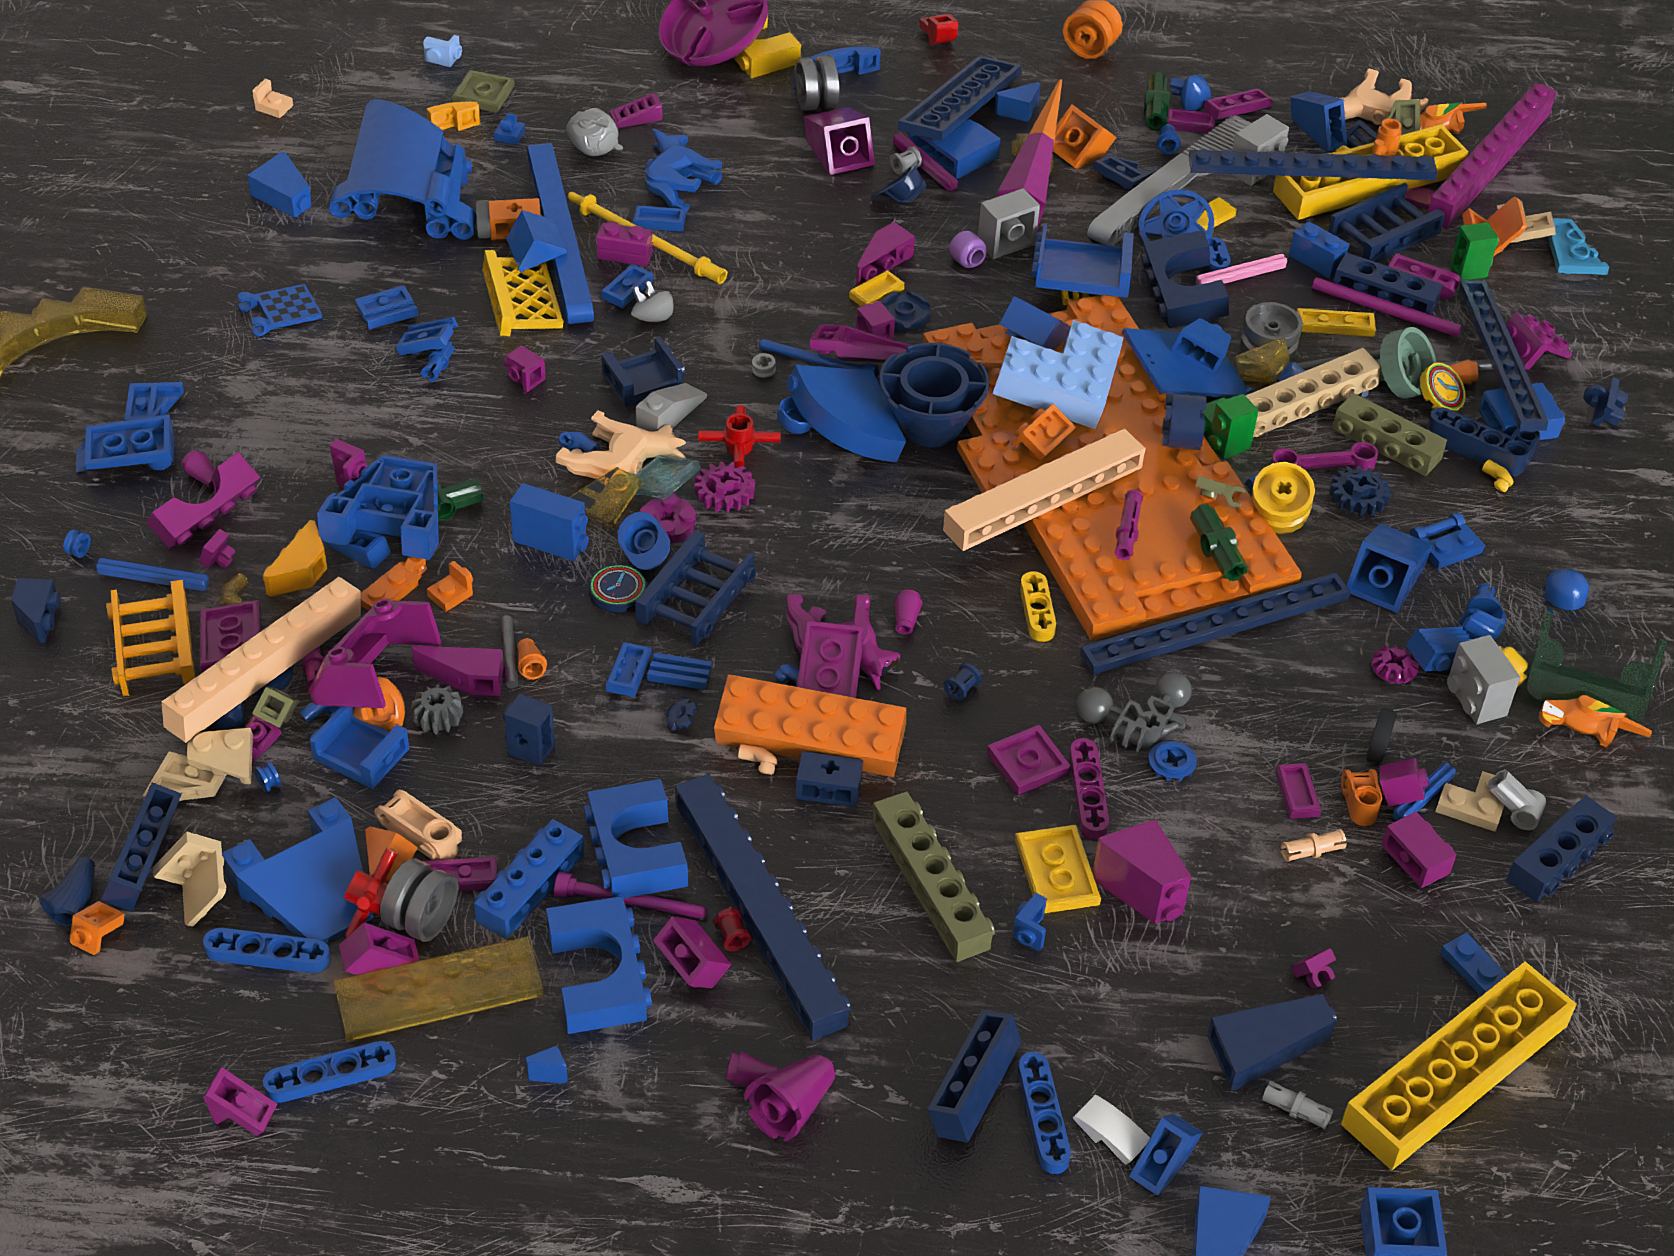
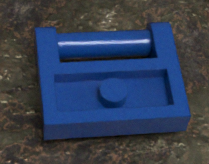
M1460 512L1453 513L1448 516V519L1423 528L1417 526L1410 529L1409 532L1411 536L1433 544L1428 560L1436 569L1481 554L1485 547V544L1466 525L1465 519ZM1449 529L1454 531L1431 541L1427 538Z

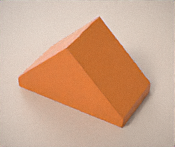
M371 826L365 829L370 876H373L386 847L398 852L385 880V883L388 884L398 868L407 860L413 858L418 847L396 832Z

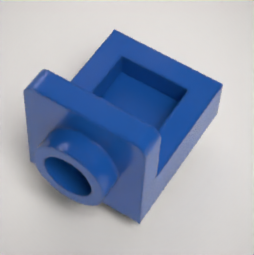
M1035 893L1029 902L1023 901L1015 915L1013 937L1018 939L1021 944L1040 951L1044 946L1046 929L1040 926L1039 923L1044 918L1047 898Z

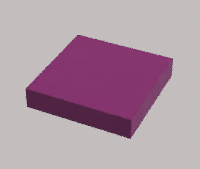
M1040 725L987 746L988 756L1017 795L1070 774V764Z

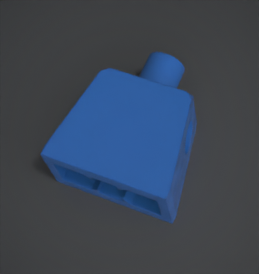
M1199 318L1181 330L1171 352L1214 376L1226 356L1231 336L1224 332L1218 324H1210L1204 319Z

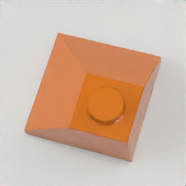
M1071 104L1056 125L1053 152L1078 169L1102 158L1117 137Z

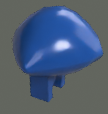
M1194 74L1186 79L1173 77L1170 83V87L1174 88L1172 95L1181 96L1180 104L1183 110L1200 111L1203 109L1204 101L1211 98L1210 86L1201 75Z

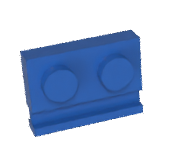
M405 286L355 299L356 308L363 321L366 322L368 330L418 316V308L414 305L413 299Z
M454 317L411 325L408 327L409 332H405L396 345V349L399 355L410 353L416 355L430 349L440 350L448 344V340L454 333L452 328H457L458 324Z

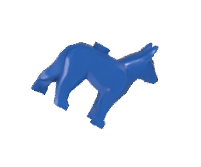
M653 129V134L657 140L653 147L660 152V155L655 159H649L646 164V186L650 192L663 198L670 208L686 209L687 212L690 209V205L678 198L677 190L695 192L701 184V179L717 185L722 179V172L716 169L722 168V161L707 159L694 150L685 147L688 142L686 135H665L661 131Z

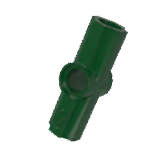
M1155 72L1152 76L1148 77L1144 111H1146L1145 124L1150 127V130L1159 131L1160 128L1166 125L1170 99L1168 78L1161 72Z
M477 478L449 487L438 484L439 521L451 518L455 514L456 509L484 501L483 492Z
M1208 504L1199 505L1197 509L1191 512L1190 520L1200 535L1203 554L1207 558H1213L1224 578H1227L1229 581L1239 580L1242 575L1247 573L1248 566L1237 548V538L1234 530L1231 527L1225 528L1214 507H1210Z

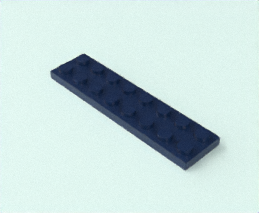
M979 55L898 120V130L905 131L912 136H925L932 141L943 140L996 95V92H1000L1021 74L1022 65Z

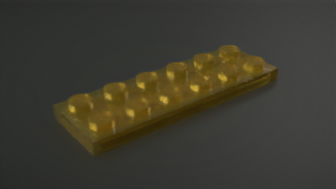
M529 936L334 980L346 1041L544 996L543 985Z

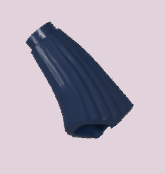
M77 858L62 881L51 891L40 896L39 902L43 910L56 924L71 927L73 915L87 907L95 874V863L90 858Z

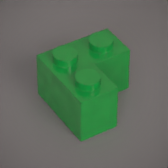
M1244 394L1229 399L1223 397L1206 403V410H1203L1205 419L1203 435L1211 448L1223 460L1251 449L1259 410Z

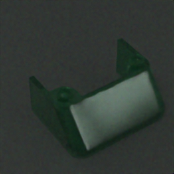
M1546 607L1527 679L1529 694L1541 701L1570 700L1587 695L1626 713L1624 717L1636 723L1643 720L1648 709L1667 641L1663 637L1657 636L1650 663L1647 664L1639 661L1628 663L1622 669L1619 680L1561 665L1564 650L1560 642L1547 637L1554 612L1552 608Z

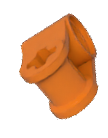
M1369 769L1368 772L1343 770L1341 787L1351 820L1360 826L1373 825L1377 820L1382 802L1377 771L1375 769Z

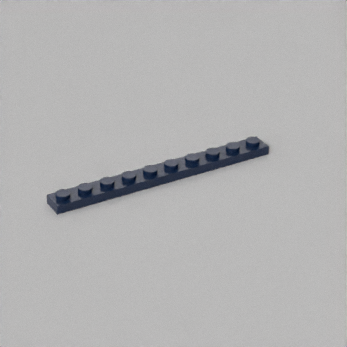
M1200 149L1190 150L1188 157L1191 173L1436 180L1437 176L1434 157L1310 154L1304 152L1281 153L1278 151H1212Z
M1486 280L1460 281V293L1519 431H1547V417Z
M1333 573L1081 647L1080 655L1094 675L1349 599L1350 590L1338 574Z

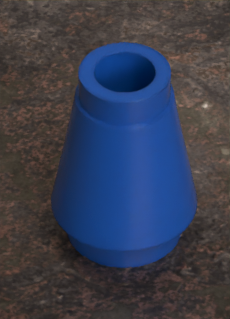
M1166 124L1162 127L1157 139V148L1162 153L1170 155L1180 148L1181 141L1175 127L1171 124Z

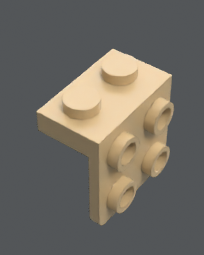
M186 832L153 867L154 878L182 885L185 925L193 927L223 898L226 892L221 841Z

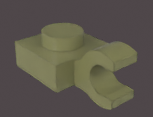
M1198 476L1195 485L1202 488L1200 494L1215 499L1218 494L1224 495L1228 504L1236 508H1240L1242 504L1233 500V494L1235 492L1246 493V489L1243 487L1230 486L1202 476Z

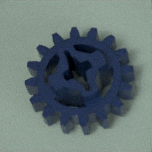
M1348 466L1345 472L1339 470L1337 476L1332 477L1329 495L1333 496V503H1339L1340 510L1344 508L1349 509L1348 514L1350 515L1353 512H1358L1359 516L1363 517L1364 512H1367L1370 516H1374L1375 510L1382 512L1384 506L1388 505L1391 487L1387 486V479H1380L1381 473L1372 474L1371 468L1362 471L1361 466H1357L1356 470Z

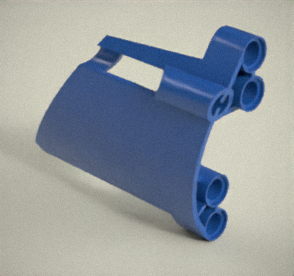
M373 99L366 104L348 179L333 189L329 211L338 218L348 217L351 211H354L362 219H371L376 215L380 194L396 195L425 205L426 231L433 238H443L448 234V231H451L456 238L469 239L474 234L477 215L471 207L459 201L464 149L458 143L456 145L448 143L444 137L443 130L416 112L393 102ZM440 151L447 158L453 160L450 177L435 172Z

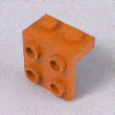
M1517 197L1511 198L1487 220L1470 208L1462 214L1464 225L1488 222L1494 232L1497 233L1499 243L1495 249L1494 256L1502 252L1515 238L1521 236L1527 228L1522 205Z

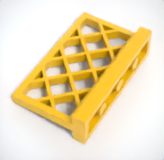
M485 250L482 272L499 335L510 336L511 329L563 328L564 322L546 262L534 266L540 267L537 272L531 269L520 272L514 257H497L495 250ZM502 267H511L514 270L510 272ZM523 273L529 278L527 280H524L523 278L517 275ZM512 281L518 284L519 286L517 288H514L508 285L507 283ZM538 281L544 286L542 288H539L532 283ZM527 289L534 294L530 297L522 291ZM516 297L524 302L519 305L512 301V299ZM542 297L549 302L545 305L537 299ZM531 305L537 308L538 311L534 313L527 309V307ZM546 313L555 319H545L542 316ZM522 314L528 319H516V316Z

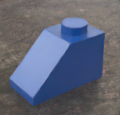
M1175 1114L1162 1117L1129 1177L1157 1196L1161 1195L1187 1162L1203 1132Z

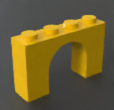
M768 14L763 29L768 28ZM789 32L768 39H755L749 47L733 58L743 71L751 78L795 66L796 60L801 58V44Z

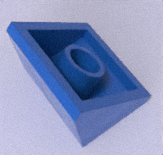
M523 210L520 212L506 238L520 272L567 253L553 219Z

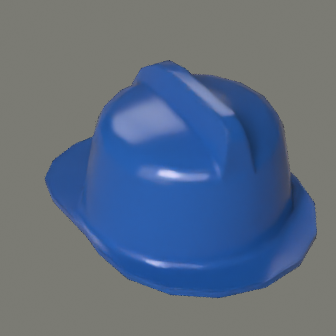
M636 512L626 517L621 523L618 530V542L635 567L642 570L653 569L666 559L670 551V539L655 517L646 512Z

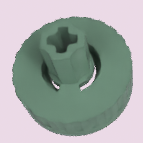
M1415 327L1388 333L1380 347V359L1376 360L1381 365L1379 382L1386 381L1391 391L1402 399L1423 395L1420 388L1421 373L1427 367L1436 363L1435 354L1428 338L1421 330Z

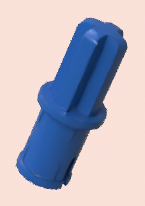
M448 340V344L444 348L431 352L428 357V363L421 371L424 379L431 373L428 381H436L440 372L448 367L449 359L455 351L451 341Z

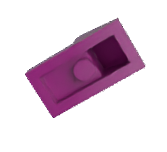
M222 1067L217 1070L203 1096L216 1124L230 1118L256 1136L263 1133L277 1106L276 1102Z

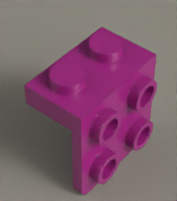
M1515 312L1505 324L1524 368L1527 370L1535 364L1545 351L1568 359L1573 355L1568 349V342L1562 337L1557 336L1554 332L1556 330L1555 327L1546 320L1541 322L1531 314L1525 316Z

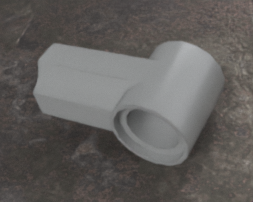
M1506 769L1497 772L1489 780L1487 788L1512 812L1511 821L1515 826L1528 831L1537 828L1547 803L1544 795L1538 791L1526 789Z

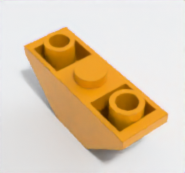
M309 520L302 529H299L291 543L284 547L274 563L265 569L263 581L266 595L273 597L311 588L327 570L325 550L315 521Z

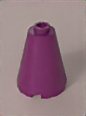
M813 1054L752 1081L746 1087L744 1098L745 1101L747 1099L750 1101L752 1108L748 1113L757 1127L773 1139L781 1136L785 1137L783 1141H789L796 1136L835 1080L832 1062L822 1055Z

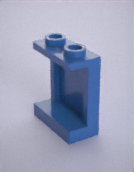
M345 706L336 709L331 714L330 719L320 729H317L310 739L313 760L371 789H374L410 749L406 728L397 724L389 732L379 726L360 721L353 716V707Z

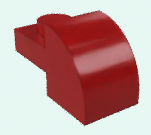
M949 13L919 19L920 28L928 34L930 45L954 41L957 38L958 20Z

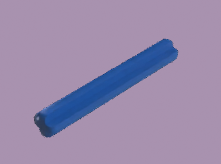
M99 558L98 563H96L97 573L100 575L171 586V581L183 580L185 589L206 591L209 586V576L206 574L109 558Z

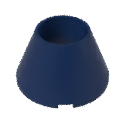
M920 343L907 346L906 351L896 356L893 353L885 361L880 372V388L901 431L909 441L923 447H941L950 444L958 437L988 394L989 376L984 365L981 362L978 364L970 358L969 352L961 348L942 343Z

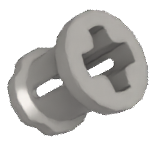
M915 146L907 148L903 153L890 155L891 168L898 175L902 174L917 161H919L917 167L922 164L920 152Z

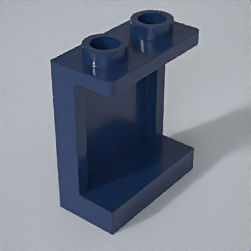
M660 337L654 339L655 348L653 350L620 361L615 358L611 351L601 354L602 375L624 406L644 400L653 391L683 384L684 366L680 360L677 361L671 347L666 345Z

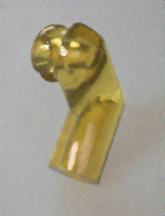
M238 573L221 588L220 596L223 605L242 603V598L237 593L248 584V580L243 574Z

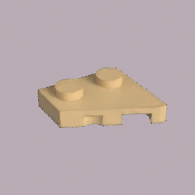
M251 728L198 733L188 741L187 761L189 766L201 770H210L213 774L222 777L228 774L240 778L241 783L251 784L252 730Z
M168 752L144 792L143 800L152 782L182 793L179 801L214 797L225 777L213 774L210 770H201L189 766L187 756Z

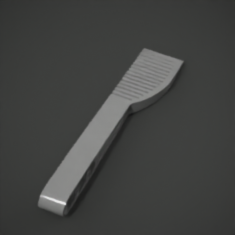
M1236 115L1230 116L1222 124H1219L1218 127L1216 126L1215 129L1208 132V135H1204L1201 140L1195 142L1190 148L1188 147L1183 153H1180L1096 217L1088 228V238L1102 245H1116L1123 239L1124 232L1130 233L1139 225L1143 209L1154 197L1166 191L1181 190L1196 176L1213 174L1190 172L1188 158L1190 150L1233 151L1235 134L1250 125L1251 122ZM1159 203L1150 210L1147 218L1160 207Z

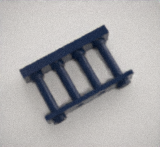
M1403 183L1347 209L1336 212L1331 216L1328 232L1333 235L1342 232L1347 233L1363 246L1362 258L1379 262L1395 253L1397 254L1440 234L1445 213L1440 209L1427 214L1421 212L1405 199L1408 185ZM1399 207L1415 220L1405 222L1391 210ZM1381 215L1397 228L1388 231L1373 218ZM1363 223L1378 236L1369 239L1355 226Z
M694 530L635 601L636 621L647 625L653 616L660 615L690 628L691 645L697 647L703 638H707L710 635L713 625L744 586L753 581L756 575L754 554L749 552L739 564L708 551L705 546V534ZM705 561L731 572L732 575L725 582L693 567L698 562ZM690 579L718 592L710 600L679 587L683 580ZM676 597L703 609V611L697 618H694L666 606L664 603L668 598Z

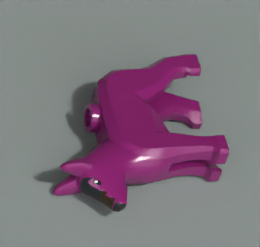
M789 594L786 598V617L793 633L796 648L801 654L806 620L821 622V619L826 617V610L820 607H811L808 613L801 607L803 602L802 595ZM856 595L853 620L838 624L865 627L860 669L869 675L874 687L879 691L880 676L900 663L902 656L898 652L878 647L875 631L868 619L870 596Z

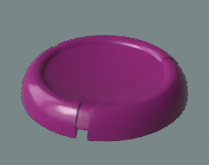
M672 0L660 20V42L670 56L687 65L711 66L725 62L743 52L758 37L767 19L768 0Z

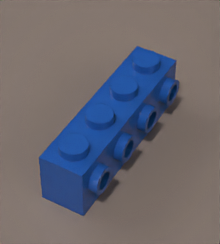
M554 819L544 828H540L530 844L525 849H520L514 861L497 874L489 888L478 894L474 902L476 923L508 940L554 889L559 871L569 873L584 856L583 835Z

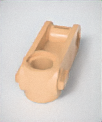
M400 789L394 793L393 799L384 806L379 805L375 809L376 818L385 828L398 833L418 847V851L431 860H449L457 855L458 844L462 841V831L451 821L445 819L407 792Z

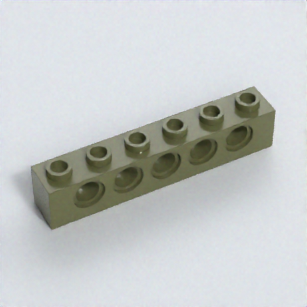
M907 791L874 802L872 823L954 960L959 962L991 950L992 936L995 934L993 923L989 917H984L976 895L974 893L970 894L965 886V879L961 871L955 870L947 848L941 847L934 827L931 824H927L923 818V812L917 801L914 802Z

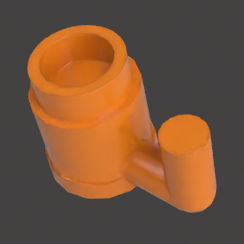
M1388 118L1382 121L1378 129L1372 155H1394L1398 152L1402 133L1401 123L1398 120Z

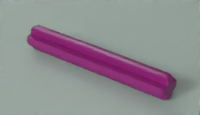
M899 132L893 136V144L902 152L913 146L918 149L922 158L920 167L947 191L951 192L958 188V180L904 133Z

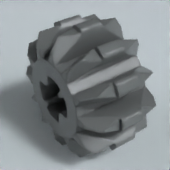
M439 684L432 689L425 686L424 692H416L415 700L412 701L411 712L413 714V721L416 726H421L424 733L433 730L436 735L439 730L449 733L450 726H458L460 718H462L463 705L461 704L459 693L453 692L451 686L443 689Z

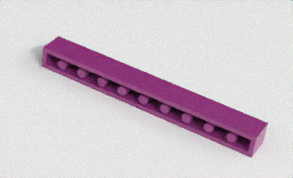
M1534 83L1431 196L1427 213L1437 209L1443 211L1445 218L1442 227L1448 229L1550 115L1557 91L1550 89L1544 84Z

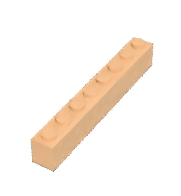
M1125 428L1116 433L1109 434L1103 439L1087 444L1081 449L1065 454L1059 459L1043 464L1039 468L1026 474H1021L1004 484H999L995 488L980 495H975L958 505L951 506L944 513L943 531L962 551L969 549L1141 469L1145 447Z
M337 577L162 701L164 728L185 743L359 618L361 616V591L342 578Z

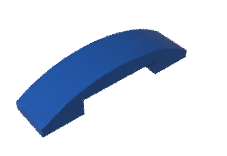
M846 47L822 52L810 57L815 62L818 56L832 55L838 74L855 70L860 75L880 70L881 50L877 47ZM794 67V74H793V88H794V90H796L795 67Z

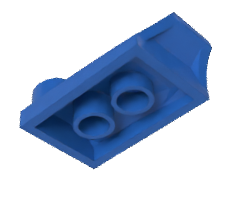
M170 414L86 426V437L81 446L76 450V473L138 464H147L153 470L167 469L173 464L175 459V439Z

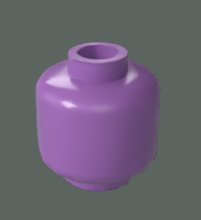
M971 231L958 233L950 242L949 254L965 268H973L980 265L986 256V244Z

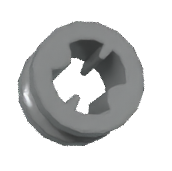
M760 353L753 357L752 370L756 376L766 378L775 374L776 362L772 355Z

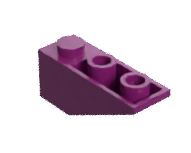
M895 222L876 231L857 265L856 286L887 270H891L893 267L913 257L915 236Z
M412 646L414 669L470 695L500 696L504 673L502 649Z

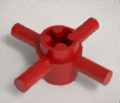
M737 405L735 407V414L727 418L724 431L699 430L698 441L724 442L727 451L734 455L733 462L735 468L744 466L745 455L752 451L755 442L780 443L781 432L755 431L753 419L746 415V408L743 405Z
M386 847L373 876L357 870L343 899L357 905L358 908L346 931V937L350 936L359 926L366 922L370 912L380 915L382 898L388 885L385 883V880L398 854L397 851Z

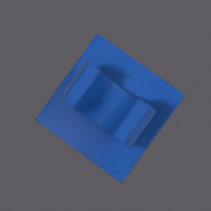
M506 113V120L502 119L494 132V141L518 145L525 133V123L517 122L516 114Z

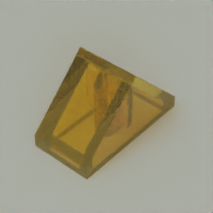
M1281 338L1234 356V360L1242 380L1274 384L1289 364L1290 357L1285 339Z

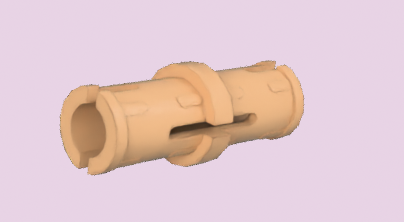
M1341 829L1320 835L1310 833L1306 835V838L1282 842L1281 848H1286L1287 850H1282L1281 853L1286 862L1308 856L1318 858L1322 853L1345 849L1347 843H1341L1340 841H1346V837Z

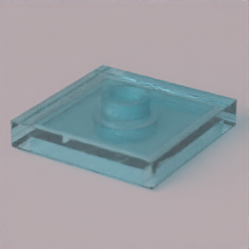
M658 455L629 479L624 486L627 493L667 499L700 471L701 466L697 460Z

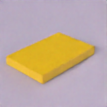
M1076 825L1016 833L1015 842L1032 895L1038 893L1047 898L1045 913L1100 905L1101 897Z

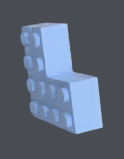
M1073 320L1062 352L1059 353L1012 336L992 394L1038 410L1042 407L1046 411L1054 403L1070 421L1096 429L1106 404L1124 337Z

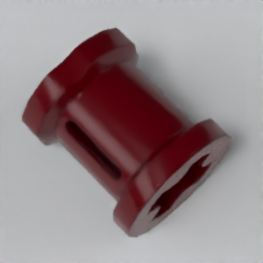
M724 909L713 919L715 928L721 931L723 936L722 945L727 951L740 950L747 946L751 940L750 933L741 924L742 915L738 909Z

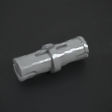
M1273 1081L1269 1082L1262 1101L1289 1112V1116L1295 1119L1298 1116L1324 1130L1334 1111L1332 1108L1307 1098L1306 1094L1301 1091L1296 1093Z

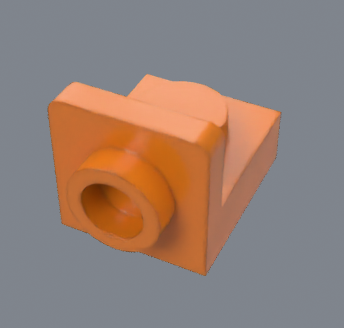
M455 561L448 564L450 575L427 588V596L445 612L473 596V577L467 568H462Z
M100 901L73 915L70 943L92 955L99 953L102 936L122 926L125 913Z

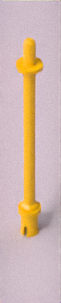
M569 192L567 195L569 201L580 206V213L584 216L593 213L608 222H616L619 225L630 227L637 226L597 205L596 197L592 194L583 197L575 192ZM652 234L653 246L694 267L696 275L700 277L705 276L719 285L726 280L727 270L711 263L709 258L705 256L696 258Z

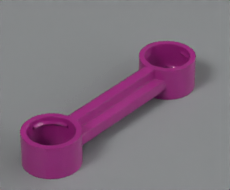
M1367 442L1355 443L1351 451L1298 455L1291 449L1281 448L1273 453L1271 464L1288 462L1296 464L1303 469L1350 466L1356 470L1357 466H1361L1362 471H1366L1368 468L1372 470L1375 468L1378 450L1374 445ZM1358 456H1365L1369 459H1364Z

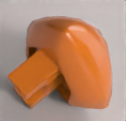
M378 677L386 706L384 708L355 707L353 716L362 722L379 726L390 732L397 724L403 725L405 704L398 688L389 679Z

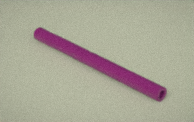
M1318 277L1315 278L1312 285L1313 290L1457 338L1462 329L1460 324Z

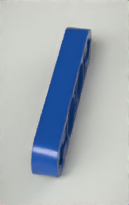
M228 928L212 929L203 938L207 957L218 962L308 973L322 972L331 963L328 945L318 939ZM219 941H223V942H224V943H221L218 948H215V947H214V946H217V945L219 944ZM250 943L260 946L254 953H244L242 951ZM282 947H287L292 950V952L286 957H277L274 955V953ZM315 953L321 954L317 955L315 959H310L311 957L315 956Z
M378 1041L274 1068L267 1072L263 1078L265 1095L276 1103H282L385 1076L396 1067L395 1049L388 1042ZM383 1055L385 1061L378 1062L376 1056ZM365 1058L367 1067L363 1068L361 1059ZM344 1062H353L357 1065L349 1073L338 1071V1067ZM316 1070L323 1074L315 1082H308L304 1079L305 1075L310 1071ZM297 1076L299 1085L294 1084L293 1077ZM282 1081L283 1088L276 1089L275 1083Z
M1028 1052L1021 1056L1019 1060L1018 1079L1038 1162L1045 1172L1060 1174L1069 1166L1071 1149L1049 1062L1044 1055L1038 1052ZM1029 1065H1034L1035 1070H1038L1036 1081H1033V1073L1031 1068H1028ZM1035 1092H1043L1049 1097V1101L1037 1103L1031 1098V1095ZM1042 1121H1050L1056 1125L1057 1129L1054 1132L1046 1133L1038 1127V1124ZM1055 1143V1153L1057 1157H1060V1160L1055 1161L1053 1156H1049L1050 1144Z

